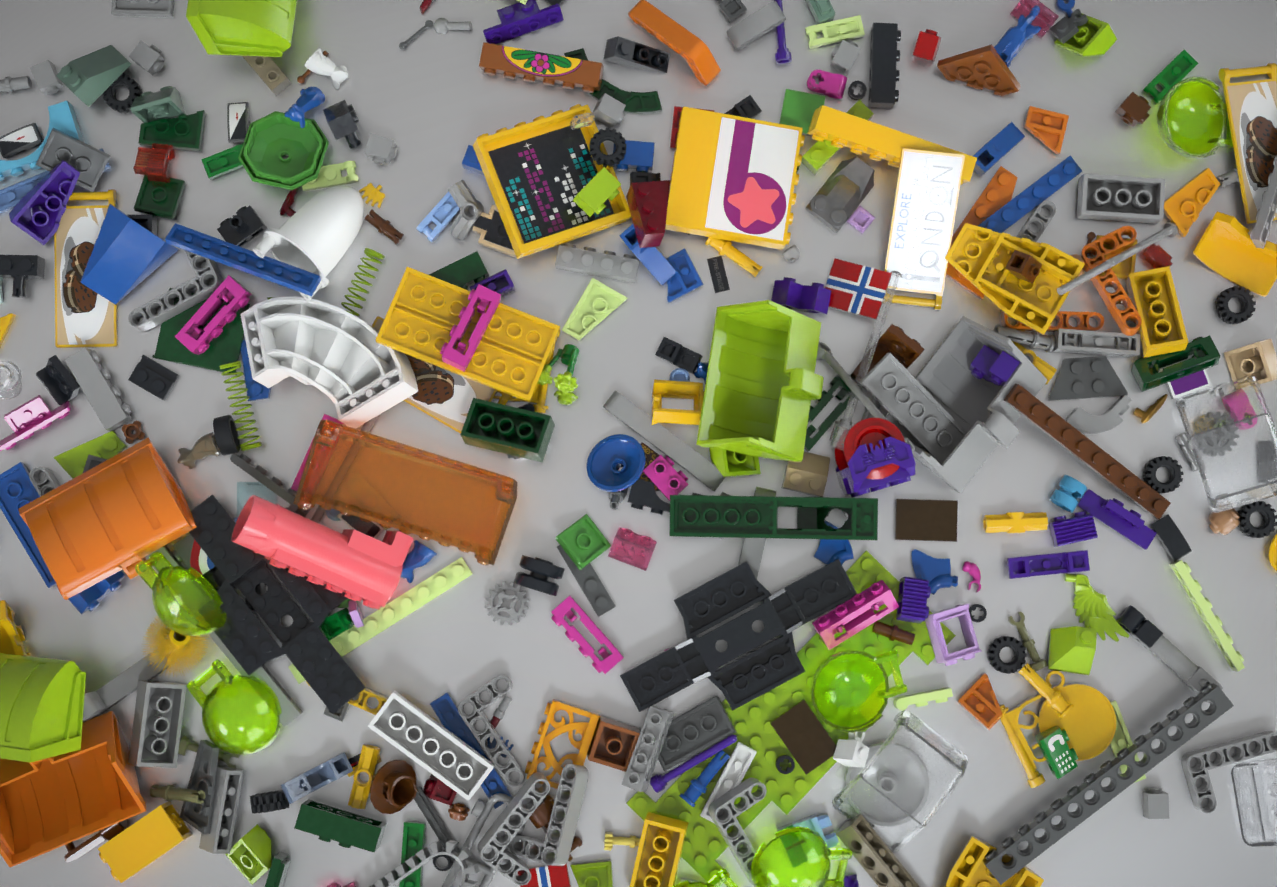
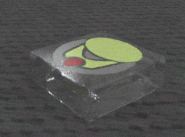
M590 112L574 116L570 122L571 129L591 126L595 120L594 113Z

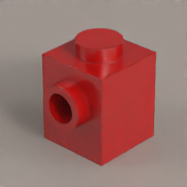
M926 29L925 32L920 31L913 55L934 62L941 42V37L937 36L938 32Z

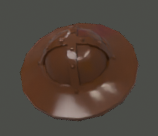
M393 760L387 762L377 771L370 787V800L375 809L383 814H393L402 810L415 798L417 788L416 773L413 767L406 761Z

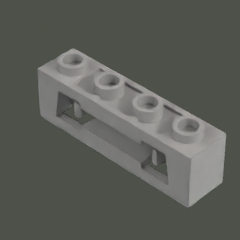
M1057 329L1054 331L1055 346L1053 352L1122 357L1140 355L1141 334L1127 336L1123 333Z
M650 706L621 785L639 792L647 791L674 713L656 706Z

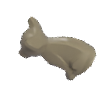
M212 432L199 438L191 450L187 448L178 449L180 457L177 462L192 469L195 467L196 460L204 459L209 455L220 456L214 433Z

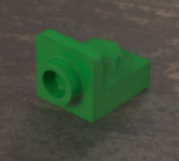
M344 608L329 616L321 628L330 641L354 627V623L348 609Z

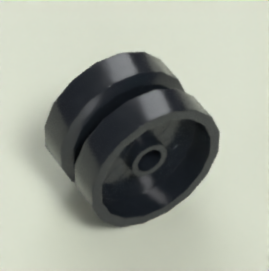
M522 555L519 565L521 568L529 570L530 574L517 572L513 583L556 596L559 585L548 579L549 577L558 580L562 579L565 569L553 565L550 561Z

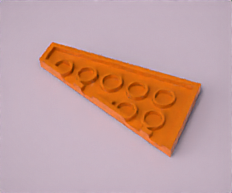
M1002 166L999 167L953 234L950 248L965 223L978 226L1011 201L1017 176ZM948 262L946 276L983 300L984 294Z

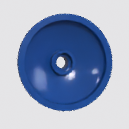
M616 434L604 438L595 445L587 460L589 479L596 487L607 492H617L630 487L639 479L644 470L646 461L644 449L636 439L628 435Z

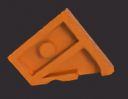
M1029 106L1024 128L1055 154L1059 155L1069 115Z
M986 673L958 700V703L988 730L1003 716Z

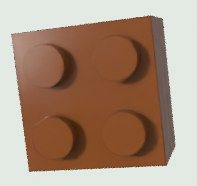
M600 716L587 753L588 760L626 772L640 735L639 728Z

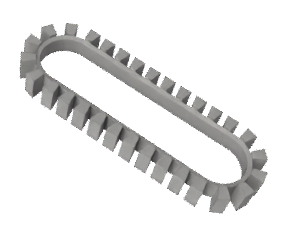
M441 840L428 845L433 853L432 855H430L427 847L420 850L416 855L406 860L370 887H393L438 855L451 856L460 864L463 879L459 887H476L478 882L468 880L469 874L478 873L479 867L478 863L471 866L467 865L465 859L473 854L468 847L458 854L455 852L458 841H447L446 850H442Z

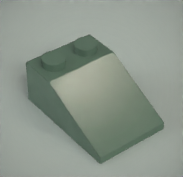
M109 45L70 61L56 76L82 102L90 107L131 63L112 45Z
M172 86L162 87L160 91L154 93L151 91L144 92L140 97L135 98L130 107L131 112L143 123L160 119L167 120L185 114L180 93Z

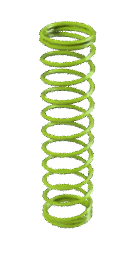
M365 248L364 253L371 259L364 257L360 258L361 261L367 266L357 265L358 269L364 272L365 274L355 272L354 275L361 281L351 280V283L359 289L349 287L348 291L354 294L355 296L344 295V297L351 303H341L343 307L351 311L349 312L350 314L356 316H360V314L348 308L344 304L354 306L360 309H363V307L355 303L354 301L350 300L348 297H352L362 301H366V299L354 293L350 289L369 294L367 290L361 288L354 282H358L368 286H373L371 283L365 281L356 274L376 279L375 276L367 273L360 267L368 268L378 272L379 270L377 268L366 263L364 260H369L372 262L382 264L381 261L375 258L384 260L385 256L381 253L369 248Z
M241 361L220 365L219 367L220 369L235 367L221 374L223 376L239 374L225 380L223 383L241 382L227 388L225 391L243 390L229 396L227 399L245 398L229 406H247L232 413V415L249 414L235 420L234 423L251 422L236 428V431L253 430L238 436V439L257 437L240 444L241 451L260 447L262 442L248 444L260 438L259 435L246 436L256 432L258 428H244L254 424L256 420H242L252 416L254 412L238 413L250 408L252 404L236 405L250 398V396L234 397L248 390L247 388L232 389L246 383L245 380L230 381L244 375L243 372L228 373L242 366Z

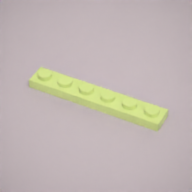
M1182 560L1170 563L1169 565L1231 670L1239 672L1244 669L1242 655L1239 651H1235L1232 646V638L1223 631L1221 627L1223 626L1222 621L1211 610L1212 604L1200 592L1202 588L1198 581L1193 580L1190 575L1191 569L1189 565Z

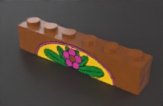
M484 42L479 67L487 75L495 76L496 73L504 74L503 77L515 79L517 76L523 77V80L527 82L540 80L543 81V84L554 86L555 83L563 84V88L574 89V87H580L582 91L594 93V90L600 91L604 71L603 64L599 62Z

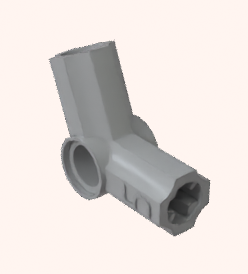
M461 180L448 189L460 208V213L448 231L455 238L464 240L475 221L484 211V207L480 201L475 199L465 181ZM469 206L474 207L475 215L469 212Z

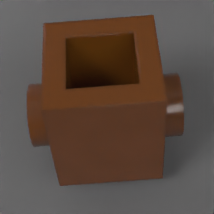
M1132 92L1115 112L1121 116L1124 123L1134 127L1137 123L1143 124L1150 114L1147 112L1151 106L1144 97Z
M1014 250L1005 269L1016 278L1033 283L1040 272L1042 264L1031 255Z

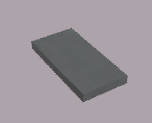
M718 696L709 699L672 720L658 758L664 772L710 748L728 736L737 733Z

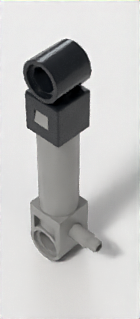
M1130 605L1117 619V622L1123 629L1160 658L1197 695L1201 693L1200 689L1207 684L1214 683L1221 690L1223 689L1221 684L1202 667L1195 665L1162 635L1163 632L1149 620H1146L1144 615Z

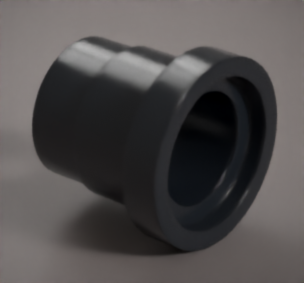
M438 855L433 858V865L439 871L449 870L454 862L448 855ZM445 857L448 860V865L445 867L439 866L437 859Z

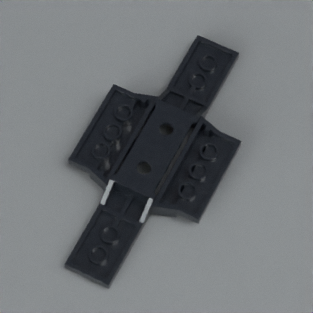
M213 494L195 507L191 513L197 527L189 531V533L225 577V581L214 595V599L198 610L200 615L248 676L252 675L267 662L287 656L332 714L337 712L366 688L320 630L330 613L348 599L344 597L345 593L332 592L326 589V584L316 585L307 581V576L298 577L288 573L289 568L274 567L269 564L270 560L265 559V556L256 554L254 551L232 542V533L236 523ZM266 564L270 566V568L274 571V573L290 591V593L301 605V607L305 610V612L309 615L313 622H310L308 620V618L304 615V613L288 595L285 589L269 571V569L266 567ZM260 583L267 585V592L264 595L256 593V586ZM234 588H238L282 643V648ZM285 615H290L293 619V623L289 627H284L281 624V618Z
M839 559L773 594L757 581L746 561L675 599L674 602L683 617L687 640L621 674L620 677L639 712L706 677L723 692L733 711L806 672L795 652L792 631L838 605L845 603L857 593ZM764 600L763 604L701 637H696V635ZM760 620L764 623V629L761 632H755L752 629L754 621ZM779 635H782V636H780V637H778V638H776V639L770 641L769 643H767V644H765V645H763V646H761V647L755 649L754 651H752V652H750V653H748V654L742 656L741 658H739V659H737V660H735V661H733V662L727 664L726 666H724V667H722V668L716 670L717 668L723 666L724 664H726V663H728V662H730V661H732V660L738 658L739 656H741V655H743V654H745V653L751 651L752 649H754V648H756V647H758V646H760V645L766 643L767 641H769V640H771V639H773V638H775V637H777V636H779ZM718 640H725L728 647L724 652L716 650L715 644Z

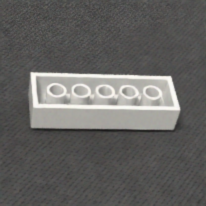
M395 690L368 725L370 729L468 801L494 768L492 762Z

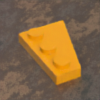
M1209 168L1204 169L1164 201V213L1170 222L1176 224L1181 237L1187 235L1189 228L1197 220L1203 207L1209 202L1220 186L1219 181Z

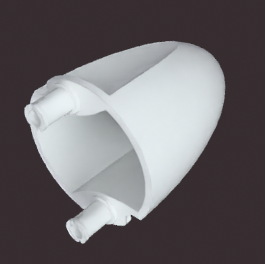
M343 185L323 189L291 216L278 230L274 228L267 229L263 234L264 238L253 249L254 253L260 258H264L267 252L270 251L278 261L319 275L321 281L312 296L300 292L306 300L310 301L320 288H325L329 284L326 276L342 258L362 226L364 202L361 194L355 188Z

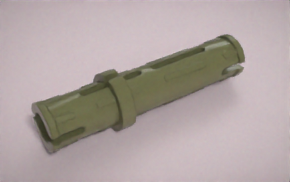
M154 784L151 787L157 789H150L151 797L163 798L166 801L179 800L202 804L204 801L199 799H205L206 797L203 790L177 788L170 784L166 786Z

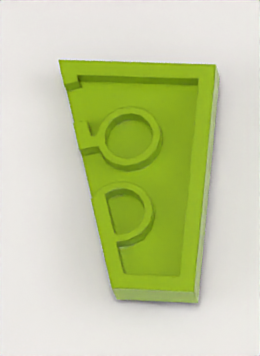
M110 431L53 458L73 479L83 474L88 455L108 460L121 453L127 445L115 431Z
M611 861L570 865L579 887H613Z

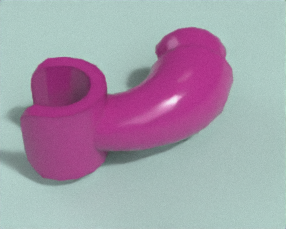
M964 562L962 570L969 572L973 578V581L968 583L967 589L970 590L971 584L974 583L977 585V593L981 589L980 570L973 562Z

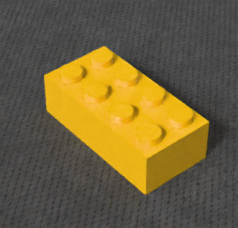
M1170 267L1128 274L1126 286L1129 298L1142 319L1138 334H1141L1140 343L1144 358L1185 350L1188 338Z
M648 812L643 825L630 887H674L689 822Z

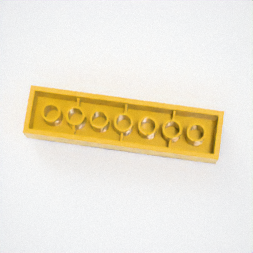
M824 105L814 111L807 133L812 135L814 140L821 142L827 140L834 147L843 148L845 146L851 148L850 152L862 155V152L869 154L870 159L876 161L883 159L889 161V165L897 168L900 167L903 148L963 154L965 158L960 185L970 182L977 158Z

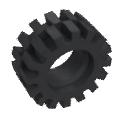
M121 74L104 91L103 99L113 110H117L120 113L123 111L128 113L135 98L141 96L142 90L132 77ZM126 86L129 89L128 98L122 101L117 100L115 97L116 89Z
M606 128V130L600 129L598 133L593 135V138L590 140V155H592V159L598 165L614 167L615 164L618 165L624 159L626 143L625 138L622 137L620 132H616V129L609 130V128ZM606 140L612 141L616 145L615 152L611 155L603 154L600 150L602 142Z
M1234 286L1222 291L1216 298L1218 301L1215 302V306H1217L1215 311L1220 314L1218 317L1220 319L1223 318L1225 323L1230 322L1229 324H1238L1248 320L1256 309L1253 308L1256 305V301L1252 300L1255 297L1249 294L1250 290H1244L1245 287ZM1231 298L1241 300L1242 310L1239 313H1234L1229 309L1228 302Z
M1156 457L1145 465L1144 468L1146 469L1143 471L1145 478L1143 480L1158 493L1172 492L1183 481L1181 475L1184 474L1180 470L1182 466L1178 465V461L1176 459L1173 460L1172 457ZM1160 467H1165L1170 471V479L1165 483L1158 481L1156 478V471Z
M1264 501L1248 502L1241 507L1242 510L1238 511L1240 515L1238 527H1241L1240 531L1246 533L1248 537L1263 538L1264 536H1269L1270 532H1274V526H1277V522H1275L1277 515L1274 514L1276 510L1272 509L1271 505L1266 504ZM1256 511L1264 516V523L1258 528L1254 527L1250 522L1251 514Z
M1001 636L989 645L990 649L987 651L989 656L987 658L995 670L1006 674L1015 673L1026 662L1025 657H1027V653H1025V646L1014 637ZM1004 647L1012 648L1015 654L1014 659L1009 663H1004L999 657V653Z
M283 790L250 796L251 810L254 814L289 808V802Z

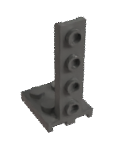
M235 453L232 454L230 457L231 462L290 504L286 509L306 517L312 507L298 498L299 493L291 488L287 490L282 487L284 483L275 476L271 479L266 475L267 470L259 465L253 466L250 463L252 460L243 453L240 456Z

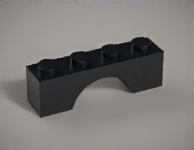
M638 479L631 486L628 503H632V508L643 510L644 506L651 508L652 513L660 515L663 514V511L670 513V504L658 497L654 489V483Z

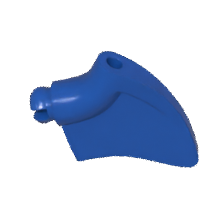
M825 520L826 525L831 526L834 529H838L836 526ZM820 539L819 547L814 555L816 559L825 564L839 559L841 565H843L845 561L854 559L849 540Z
M916 549L912 551V566L916 578L928 580V586L931 587L933 595L940 588L958 586V577L951 576L950 558L937 559Z

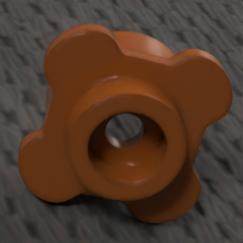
M134 421L133 424L123 425L122 431L127 443L132 444L135 440H143L145 438V433L141 429V422Z
M462 803L452 804L450 806L451 809H448L450 818L458 821L465 820L468 816L467 812L470 811Z

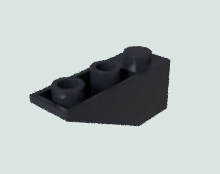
M617 36L607 40L603 59L624 66L667 73L671 53Z

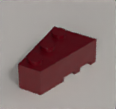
M670 180L635 182L630 185L626 198L640 248L659 247L666 228Z

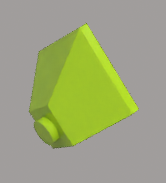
M1087 16V23L1078 26L1079 32L1064 44L1058 39L1054 43L1079 55L1091 56L1105 54L1117 38L1108 23Z
M709 447L711 461L723 477L761 474L759 457L718 447Z
M1079 626L1051 629L1048 669L1089 675L1096 650L1097 629Z
M258 824L231 848L230 854H225L252 885L271 868V839Z

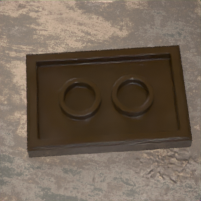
M896 499L895 540L957 542L958 501Z
M804 699L770 723L806 775L834 756L835 743Z

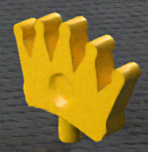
M369 183L359 190L360 193L364 192L362 199L368 197L365 201L366 204L372 201V207L378 203L377 207L381 208L385 198V194L379 191L382 188L381 185L375 188L372 183Z

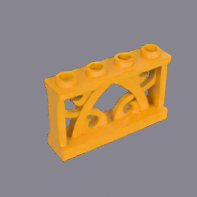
M553 699L552 703L548 702L544 714L548 715L546 722H541L537 733L541 735L539 743L534 742L531 751L532 754H535L533 761H528L524 773L528 774L526 778L528 779L533 773L537 772L539 763H545L544 771L552 766L554 770L546 778L550 787L558 789L559 783L550 779L556 773L561 776L563 770L561 765L566 759H571L575 765H584L600 714ZM559 710L566 711L570 718L569 724H565L563 716H561L562 720L560 722H556L554 720L555 713ZM573 712L589 717L590 721L574 722ZM549 724H551L555 729L546 735ZM573 730H576L575 735L578 733L582 735L580 741L573 739ZM568 732L571 744L580 751L578 754H567L558 762L552 752L550 741L558 735ZM543 745L546 756L539 757Z

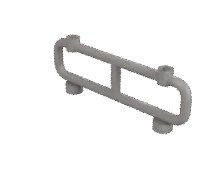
M498 793L490 796L487 802L480 799L477 800L471 814L478 817L460 853L467 847L471 850L494 804L501 801L508 805L513 799L512 797ZM525 825L522 826V828L518 831L516 835L520 836L522 834ZM467 857L465 861L468 866L478 863L479 871L485 874L479 887H488L496 870L471 857ZM455 860L442 887L452 886L461 869L457 860Z

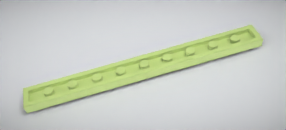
M463 557L386 604L385 607L364 618V626L357 628L353 625L354 627L331 639L329 642L340 656L343 657L473 575ZM293 664L288 666L298 684L305 681Z

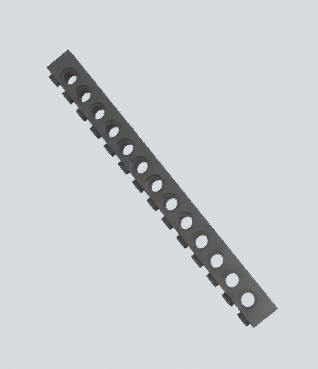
M1214 683L1202 687L1200 694L1185 700L1183 707L1179 710L1171 711L1166 716V720L1162 723L1157 722L1150 728L1151 731L1145 736L1140 735L1137 737L1131 747L1120 750L1117 753L1118 757L1114 760H1108L1100 766L1101 770L1085 777L1084 783L1079 787H1072L1067 792L1068 795L1062 800L1060 798L1055 800L1050 805L1051 808L1049 810L1038 813L1032 823L1021 826L1017 831L1018 833L1014 837L1010 836L1003 840L1002 846L997 850H990L982 861L1000 885L1232 708L1234 705L1221 688ZM1206 700H1209V708L1207 710H1202V703ZM1192 713L1193 720L1190 723H1185V716ZM1176 726V733L1173 736H1169V728ZM1159 739V747L1152 749V741ZM1138 752H1143L1144 754L1141 761H1135V755ZM1121 765H1127L1126 772L1119 774L1118 768ZM1109 777L1111 780L1110 784L1103 787L1101 785L1102 780ZM1093 790L1094 796L1091 799H1085V793ZM1071 803H1077L1078 805L1074 812L1068 811ZM1054 816H1061L1059 824L1053 825L1051 823ZM1042 828L1045 830L1042 837H1035L1037 829ZM1022 841L1028 842V847L1025 850L1018 849V845ZM1005 854H1011L1012 858L1009 862H1002V857Z

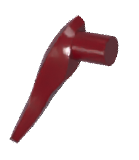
M298 188L289 191L280 209L281 216L286 214L291 217L296 213L290 206L294 202Z

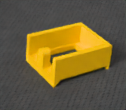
M654 380L652 391V425L658 422L699 425L704 397L703 383ZM662 397L694 399V410L662 408Z

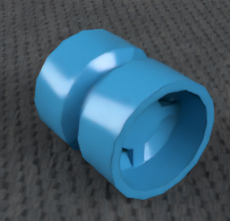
M1064 475L1058 484L1060 488L1054 490L1049 500L1060 508L1073 513L1078 505L1077 499L1082 498L1087 487L1078 480Z

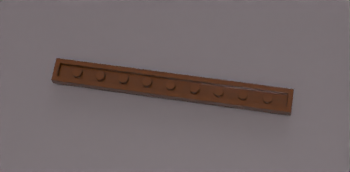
M1015 384L1004 399L1011 407L1154 518L1160 520L1171 502L1021 385Z

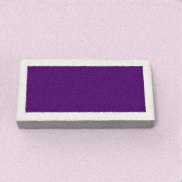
M1206 369L1166 383L1171 399L1212 385Z

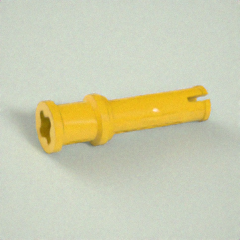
M709 237L705 242V245L712 246L719 251V255H726L754 277L763 268L732 246L731 241Z
M1028 663L1018 671L1046 699V705L1051 706L1059 714L1060 719L1074 707L1061 696L1060 691H1054Z

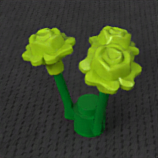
M566 344L563 349H558L557 354L550 363L544 366L537 383L540 385L552 384L553 378L550 376L551 367L560 357L561 362L568 365V368L564 374H558L557 377H554L555 387L559 390L554 393V396L558 398L557 401L560 404L570 405L578 399V396L573 393L574 389L578 388L577 379L572 376L580 351L571 344Z

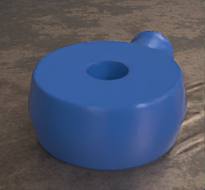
M1056 0L1057 8L1062 12H1066L1068 18H1070L1073 13L1072 9L1075 5V0Z

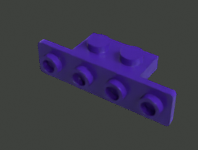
M528 0L525 5L519 2L497 10L501 24L485 29L483 33L487 43L499 44L558 23L564 19L559 4L540 10L536 0Z
M1087 489L1078 502L1077 506L1088 514H1092L1093 517L1144 550L1149 547L1156 536L1155 531L1144 525L1145 521L1140 519L1141 515L1132 509L1128 511L1123 508L1124 504L1115 498L1113 500H1105L1090 489Z

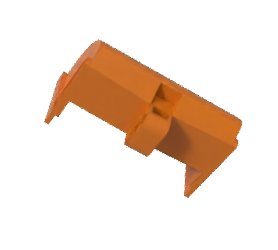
M149 437L18 509L20 516L30 529L60 594L65 600L122 569L130 579H133L150 569L146 559L147 555L197 527L181 487Z
M113 711L83 722L81 750L31 763L0 758V854L9 867L18 865L146 811V802L140 794L135 767L128 763L130 750Z

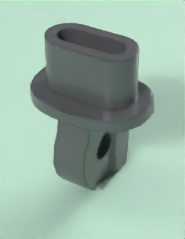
M628 488L617 492H609L610 508L618 509L619 503L627 495Z

